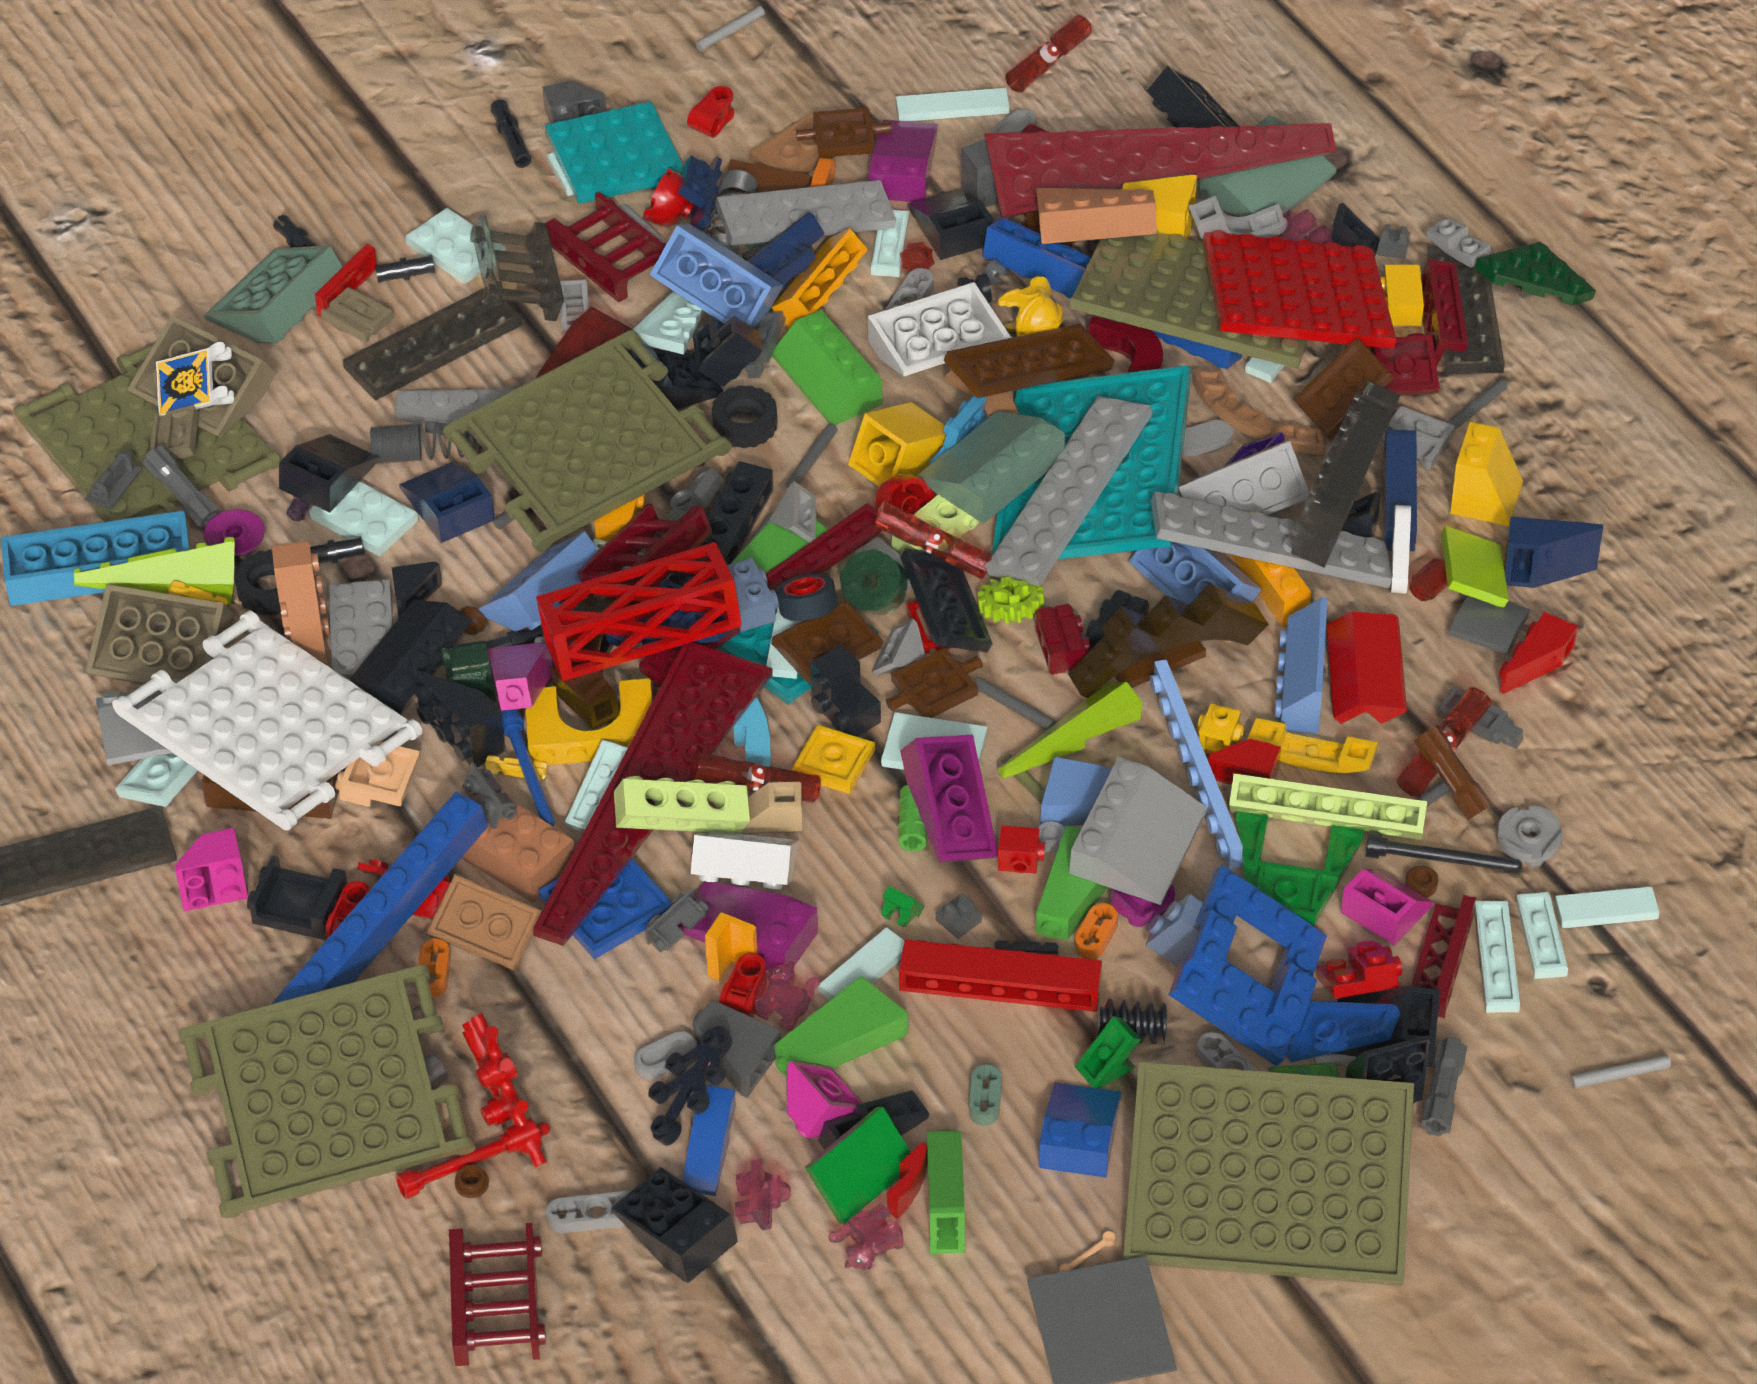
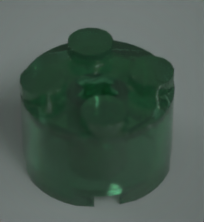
M871 549L861 551L847 561L840 572V584L844 597L852 606L867 614L886 615L895 611L904 602L908 576L904 567L896 559L882 551ZM874 577L877 578L876 584L878 585L875 589L870 586L872 584L871 580Z
M485 640L442 648L447 680L480 690L492 702H495L496 696Z

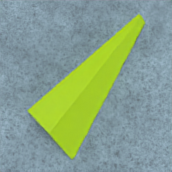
M227 537L224 539V543L207 546L205 542L198 543L196 549L177 552L174 548L128 558V563L111 566L109 562L101 563L99 569L80 572V569L77 568L74 569L73 573L74 585L105 589L106 584L168 594L171 582L177 580L185 583V587L191 585L211 592L213 597L215 595L222 596L228 600L227 605H231L234 587V537Z
M1127 681L1105 684L998 768V774L1002 779L1053 761L1055 757L1061 758L1085 749L1087 739L1140 720L1142 700Z

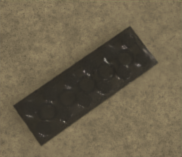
M1427 245V260L1433 259L1456 263L1468 337V346L1465 352L1445 349L1442 355L1445 375L1504 373L1505 363L1491 282L1476 268L1459 262L1437 245Z
M487 286L343 359V368L376 401L522 326V319L490 286Z
M162 806L0 847V907L177 861Z

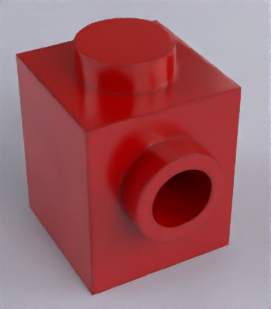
M1001 825L998 847V871L1037 874L1038 861H1044L1046 842L1040 841V828Z

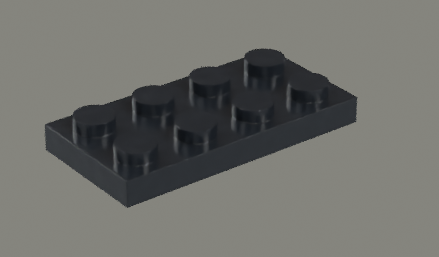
M905 549L900 559L934 645L987 653L993 643L958 557Z

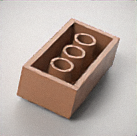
M463 790L461 794L470 799V797ZM515 803L517 806L516 816L510 820L506 818L499 819L496 829H493L486 820L487 829L462 858L533 904L539 899V889L560 878L574 852V841L566 834Z

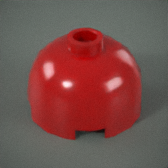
M668 168L666 174L664 173L656 187L650 202L651 205L649 209H645L642 219L660 227L673 226L682 217L688 219L695 204L677 193L682 175Z
M899 473L887 477L880 483L874 494L873 508L888 518L887 529L893 532L934 498V493L932 489L928 488L923 479L915 475Z

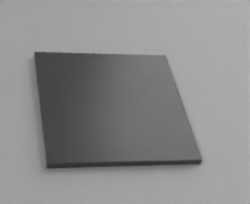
M1147 1256L1027 1278L1053 1384H1111L1177 1371Z

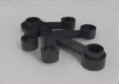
M723 1026L708 1029L701 1038V1044L683 1056L678 1052L671 1054L666 1060L665 1068L678 1077L667 1084L657 1081L649 1089V1098L657 1104L665 1103L671 1095L679 1091L666 1115L656 1117L650 1127L653 1137L664 1146L673 1144L679 1138L682 1126L676 1119L686 1102L687 1107L695 1114L700 1115L704 1113L710 1104V1099L707 1097L706 1080L713 1085H719L727 1075V1070L723 1064V1056L730 1050L732 1038L729 1036L728 1030ZM696 1061V1063H695V1065H694L693 1067H691L690 1069H688L687 1071H685V1069L687 1068V1066H689L690 1064H692V1063H694V1062Z

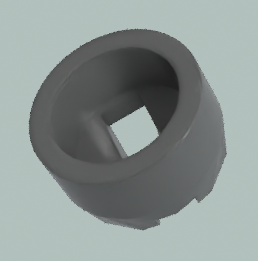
M993 259L987 265L983 275H988L991 284H1000L1003 280L999 277L1001 274L1007 276V270L1001 262Z

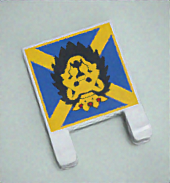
M217 342L203 350L157 361L159 416H165L167 411L190 405L200 409L211 405L233 403L234 392L228 391L226 386H219L213 390L212 361L231 359L232 349L225 347L223 342Z

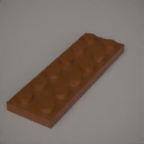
M1081 324L947 351L943 361L977 398L1111 370L1115 360Z

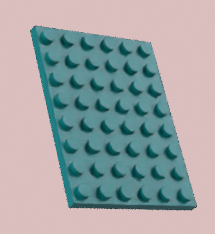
M1189 365L1052 382L1016 390L1014 404L1018 414L1042 418L1065 433V445L1098 396L1150 405L1153 413L1058 559L1172 546V541L1156 538L1151 499L1154 492L1172 493L1178 496L1192 377ZM1047 473L998 512L991 557Z

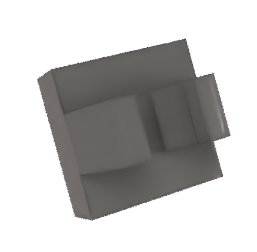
M1385 224L1381 231L1377 255L1406 259L1411 232H1408L1406 226H1402L1401 230L1390 229L1391 224Z
M962 893L936 912V921L959 939L982 922V913L975 908L973 901Z

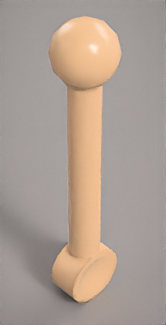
M1111 1231L1104 1232L1102 1240L1069 1264H1062L1059 1267V1272L1073 1270L1104 1246L1114 1245L1116 1240L1115 1234Z

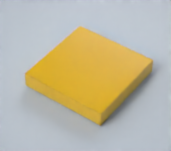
M817 724L792 767V776L851 794L875 751V742Z

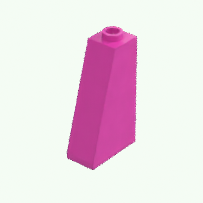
M545 642L488 648L487 654L492 680L501 711L532 707L550 679V669L553 668L552 657Z

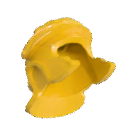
M1036 276L1030 281L1029 287L1022 290L1018 288L1010 290L998 299V306L1000 307L1017 306L1020 308L1016 321L1003 325L1008 332L1016 333L1017 336L1057 329L1063 321V310L1051 298L1050 284L1045 277Z

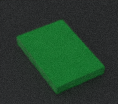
M876 1107L804 1168L838 1223L845 1224L900 1178L899 1163L911 1151L884 1107Z

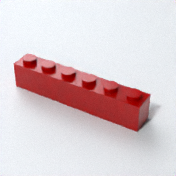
M905 939L899 969V991L1097 1012L1102 981V960L1086 957H1066L1056 954L1028 953L1020 950L1009 951L990 947L962 946L954 943H934L925 940Z

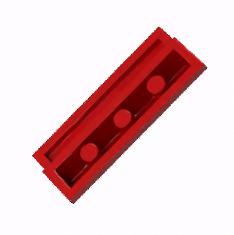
M1351 611L1326 624L1333 718L1342 724L1367 711L1380 724H1383L1407 712L1399 617L1395 614Z

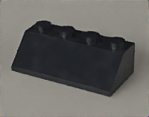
M1168 65L1147 90L1154 99L1152 104L1161 112H1166L1169 115L1167 120L1176 128L1240 126L1198 81Z
M413 600L351 676L349 681L402 715L416 698L414 693V687H416L414 673L421 671L434 675L451 654V650H454L463 639L472 620L446 602Z

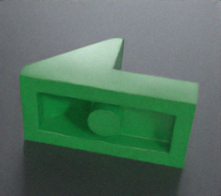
M1113 1016L1074 1067L1093 1088L1100 1089L1135 1068V1065L1129 1060L1128 1056L1141 1039L1121 1017Z

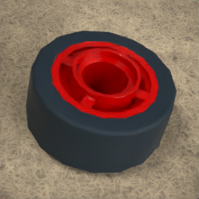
M824 574L799 575L781 583L776 590L780 614L783 618L791 621H806L823 617L837 607L838 600L834 580Z

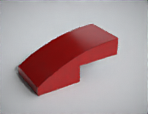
M923 1142L899 1163L900 1180L887 1192V1212L896 1219H899L913 1203L923 1184L927 1170V1145Z

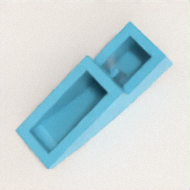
M756 697L733 726L735 746H745L746 770H749L750 767L756 764L759 765V768L764 769V771H771L769 728L762 706Z

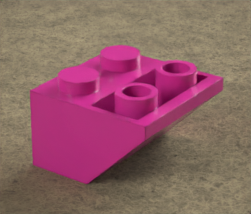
M234 828L201 834L174 865L184 911L202 909L207 906L248 898Z
M1362 869L1344 887L1341 913L1395 946L1433 906V901L1382 870Z

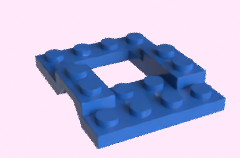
M1221 865L1214 871L1196 919L1201 927L1195 944L1179 966L1168 995L1277 1066L1284 1061L1292 1035L1301 1028L1317 982L1313 975L1327 935ZM1236 915L1285 947L1270 989L1225 960L1237 926L1233 924Z

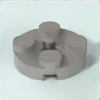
M1529 806L1528 810L1523 809L1519 811L1518 807L1512 808L1499 821L1497 846L1511 858L1525 862L1528 866H1541L1545 860L1555 856L1561 848L1563 831L1560 828V821L1552 812L1539 806ZM1531 831L1536 833L1535 837H1527L1523 834V832L1529 834Z

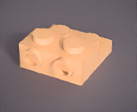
M399 746L388 754L385 761L377 767L370 765L359 757L348 765L345 771L338 773L335 789L339 790V799L368 807L371 806L373 800L401 807L418 765L420 751Z

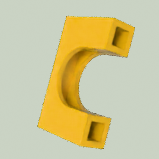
M650 678L619 681L620 716L608 726L593 731L577 730L566 725L558 714L556 686L544 687L534 705L526 708L528 750L532 762L534 763V760L544 761L548 766L593 761L602 739L629 747L652 704Z

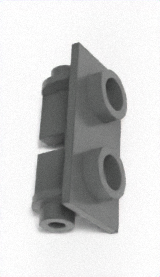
M123 450L115 455V460L111 463L108 470L104 472L97 482L92 484V490L86 496L85 501L108 509L114 507L142 471L141 467L132 464L131 459L133 457L130 452Z
M474 762L471 763L462 788L471 800L482 806L486 820L493 829H496L499 819L506 818L510 820L516 816L517 806L506 793H501L502 787L493 777L490 770L478 769Z
M693 888L686 894L680 893L677 895L665 913L662 915L657 914L648 922L645 930L646 943L648 945L652 943L659 952H662L664 949L668 951L685 935L678 927L680 923L690 931L706 917L705 912L709 908L702 900L696 903L695 890Z

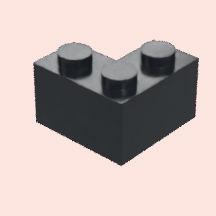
M735 315L725 324L711 316L693 333L697 370L722 387L731 380L736 379L741 371L751 361H755L763 351L760 332Z
M841 644L811 662L812 706L817 713L826 716L837 731L858 737L881 723V702L861 684L860 662Z

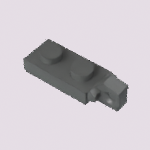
M783 311L766 313L754 327L755 330L760 332L763 351L755 361H751L745 367L749 379L760 378L764 370L763 363L770 361L786 320Z
M1456 687L1451 689L1437 708V716L1489 742L1499 744L1502 741L1503 744L1517 749L1524 740L1523 729L1513 725L1514 721L1508 717L1507 712Z

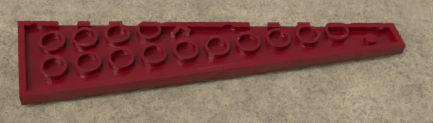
M1331 123L984 134L1001 218L1038 212L1036 188L1122 189L1124 183L1185 175H1197V180L1332 154L1337 151Z
M693 642L682 645L533 927V936L564 946L654 830L616 828L614 791L620 782L631 776H639L643 780L655 781L661 778H671L674 782L693 780L771 679L773 668ZM646 798L649 804L656 806L651 799Z

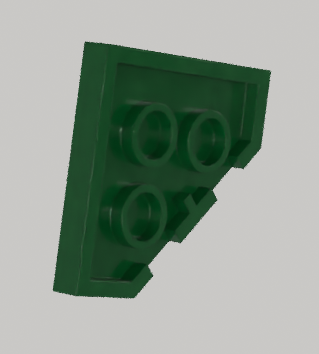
M1541 242L1479 257L1474 266L1492 284L1504 287L1506 282L1522 286L1521 292L1543 298L1545 293L1561 297V302L1569 305L1593 300L1596 292L1583 277L1579 276L1565 261L1557 257L1549 250L1548 246Z

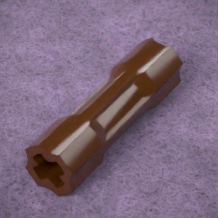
M1438 724L1414 740L1423 756L1432 763L1452 792L1454 801L1467 820H1470L1492 805V802L1481 786L1472 779L1452 750V744Z

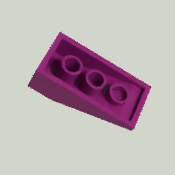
M883 120L882 123L891 122L892 134H878L870 163L869 181L881 180L888 200L914 202L926 198L938 124Z
M957 735L915 738L900 752L907 784L938 862L997 858L998 850L974 736Z
M704 881L695 893L696 903L702 900L708 906L709 910L705 912L706 917L690 931L681 923L678 925L685 935L705 943V934L721 912L750 923L756 927L757 953L765 960L766 970L769 971L771 969L770 972L775 974L777 971H782L780 976L786 978L818 934V911L816 907L787 895Z

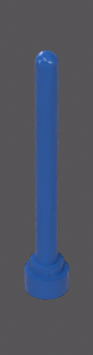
M518 709L501 711L503 734L510 738L539 817L551 826H554V817L521 734L524 726L521 713Z

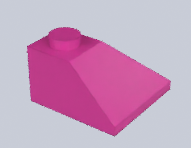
M790 1061L787 1065V1114L796 1123L795 1128L803 1136L819 1138L824 1122L852 1115L856 1105L863 1103L831 1066Z

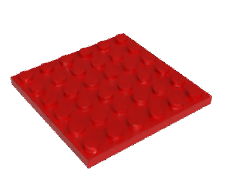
M1219 230L1204 232L1202 245L1219 330L1221 332L1349 345L1358 337L1366 346L1394 349L1396 335L1373 249L1363 245H1356L1354 247L1342 246L1334 242L1326 244L1313 243L1305 239L1298 241L1284 240L1277 236L1270 238L1256 237L1248 233L1242 235L1227 234Z

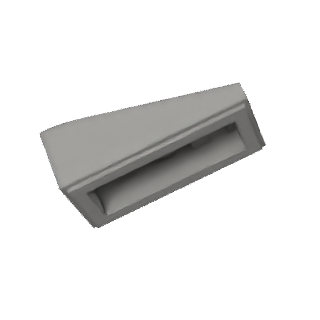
M587 279L558 281L562 333L591 332ZM579 296H581V298H582V299H565V297H579ZM582 304V307H566V305ZM567 313H583V315L567 316ZM569 321H584V323L567 324Z

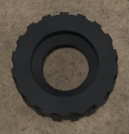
M741 385L726 389L725 392H721L718 398L713 401L712 426L721 437H726L730 441L732 447H757L759 444L766 443L769 438L774 436L778 423L776 401L764 389ZM747 410L758 413L759 419L749 423H738L732 421L730 415L738 411Z
M272 549L258 551L256 554L247 556V559L242 560L239 568H236L235 583L239 602H242V606L245 609L248 608L254 613L277 615V613L281 612L277 588L262 590L255 587V581L259 578L275 575Z

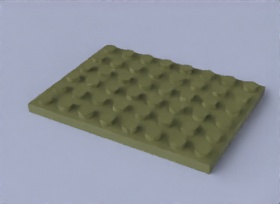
M1158 230L1157 234L1101 239L1071 298L1069 307L1070 309L1296 369L1299 368L1309 340L1221 332L1219 330L1202 242L1188 240L1178 234L1160 233Z
M1139 1062L1123 1260L1147 1256L1148 1264L1153 1266L1403 1286L1414 1083Z

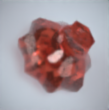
M923 242L907 243L905 250L899 254L902 260L901 268L909 271V273L917 268L929 270L935 264L932 257L933 250L926 247Z

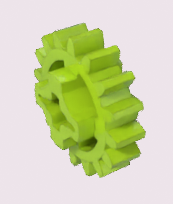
M1011 576L1002 577L999 581L990 579V585H982V591L977 593L980 613H984L985 619L993 617V622L995 623L1001 619L1005 621V624H1009L1010 621L1021 623L1022 618L1032 619L1033 613L1045 606L1043 585L1028 584L1026 580H1015Z

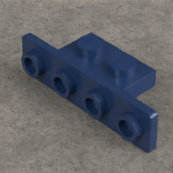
M691 155L684 164L677 193L695 204L690 224L700 231H704L711 221L709 214L715 205L713 197L719 188L716 184L722 175L720 170L722 159L716 157L708 165L705 161L698 160Z
M807 212L747 261L783 284V289L787 285L788 280L796 274L804 272L809 267V263L816 259L809 247L822 238L825 233L814 215Z

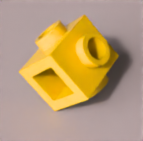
M1211 703L1206 715H1200L1196 732L1199 733V741L1204 753L1210 754L1241 742L1245 725L1240 724L1241 711Z

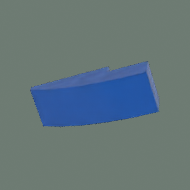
M706 1086L710 1104L704 1113L700 1115L695 1114L683 1182L701 1194L716 1196L730 1142L729 1131L736 1108L734 1089Z

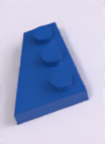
M1310 1001L1301 1028L1294 1034L1286 1056L1292 1063L1390 1040L1400 1016V1011L1396 1005Z

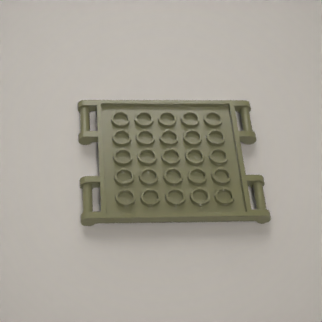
M634 330L623 333L449 423L443 430V435L448 441L454 442L469 461V467L475 474L483 473L489 465L495 463L520 493L521 496L508 502L505 506V512L511 519H515L531 538V544L537 552L547 550L553 542L717 455L724 456L728 454L732 448L730 441L726 437H721L704 417L705 413L699 405H692L678 412L652 380L659 381L663 379L668 369L662 362H657L640 342L641 337ZM626 348L632 349L646 367L642 369L626 351ZM689 423L695 424L711 443L706 445ZM469 430L485 451L478 454L462 433ZM531 507L548 529L541 532L524 510Z
M154 343L130 355L123 354L117 357V363L124 374L83 394L76 396L70 385L65 382L59 385L57 390L26 405L21 403L13 408L19 422L84 498L92 490V484L97 482L104 472L108 470L118 452L126 450L132 454V464L141 467L142 471L114 507L108 509L88 502L104 522L177 512L173 505L179 501L163 482L157 480L142 463L145 455L150 451L153 419L155 414H159V408L127 391L141 367L135 368L134 366L145 360ZM62 400L65 401L64 403L56 407H53L33 418L31 417V415L49 406H52ZM241 418L221 438L197 427L194 455L177 459L176 461L179 464V468L199 490L219 481L230 492L236 489L239 483L269 468L272 470L278 468L281 459L277 452L271 450L248 423Z
M418 965L191 1025L178 1031L180 1043L185 1046L193 1080L190 1083L192 1094L201 1096L208 1094L213 1089L219 1088L232 1144L212 1149L206 1154L208 1164L213 1166L221 1200L219 1211L222 1218H233L249 1210L456 1154L466 1155L475 1150L474 1140L468 1135L460 1104V1099L462 1098L460 1087L458 1085H449L432 1090L418 1035L437 1033L444 1027L442 1018L437 1016L428 982L430 978L428 966ZM411 982L415 983L424 1017L418 1020L413 1019L405 984ZM207 1037L215 1074L208 1076L205 1075L198 1046V1040ZM446 1103L455 1140L445 1142L436 1104ZM231 1159L236 1160L244 1197L234 1199L226 1162Z

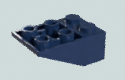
M454 462L399 484V488L440 543L494 520L491 493L478 476Z
M1510 516L1504 561L1506 585L1536 588L1597 570L1603 524Z

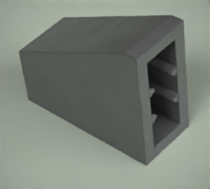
M711 999L704 1010L700 1009L696 1013L692 1026L695 1030L697 1045L701 1044V1038L708 1029L723 1026L728 1030L729 1036L732 1038V1045L727 1054L723 1056L724 1068L727 1070L726 1078L741 1096L748 1098L775 1060V1044L781 1040V1031Z

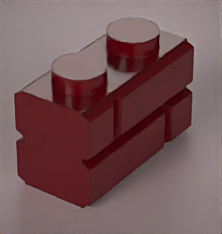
M1070 604L1057 605L1054 608H1040L1035 611V631L1049 673L1054 675L1065 673L1066 670L1071 671L1090 651L1088 638H1082L1081 633H1083L1081 616L1074 615Z

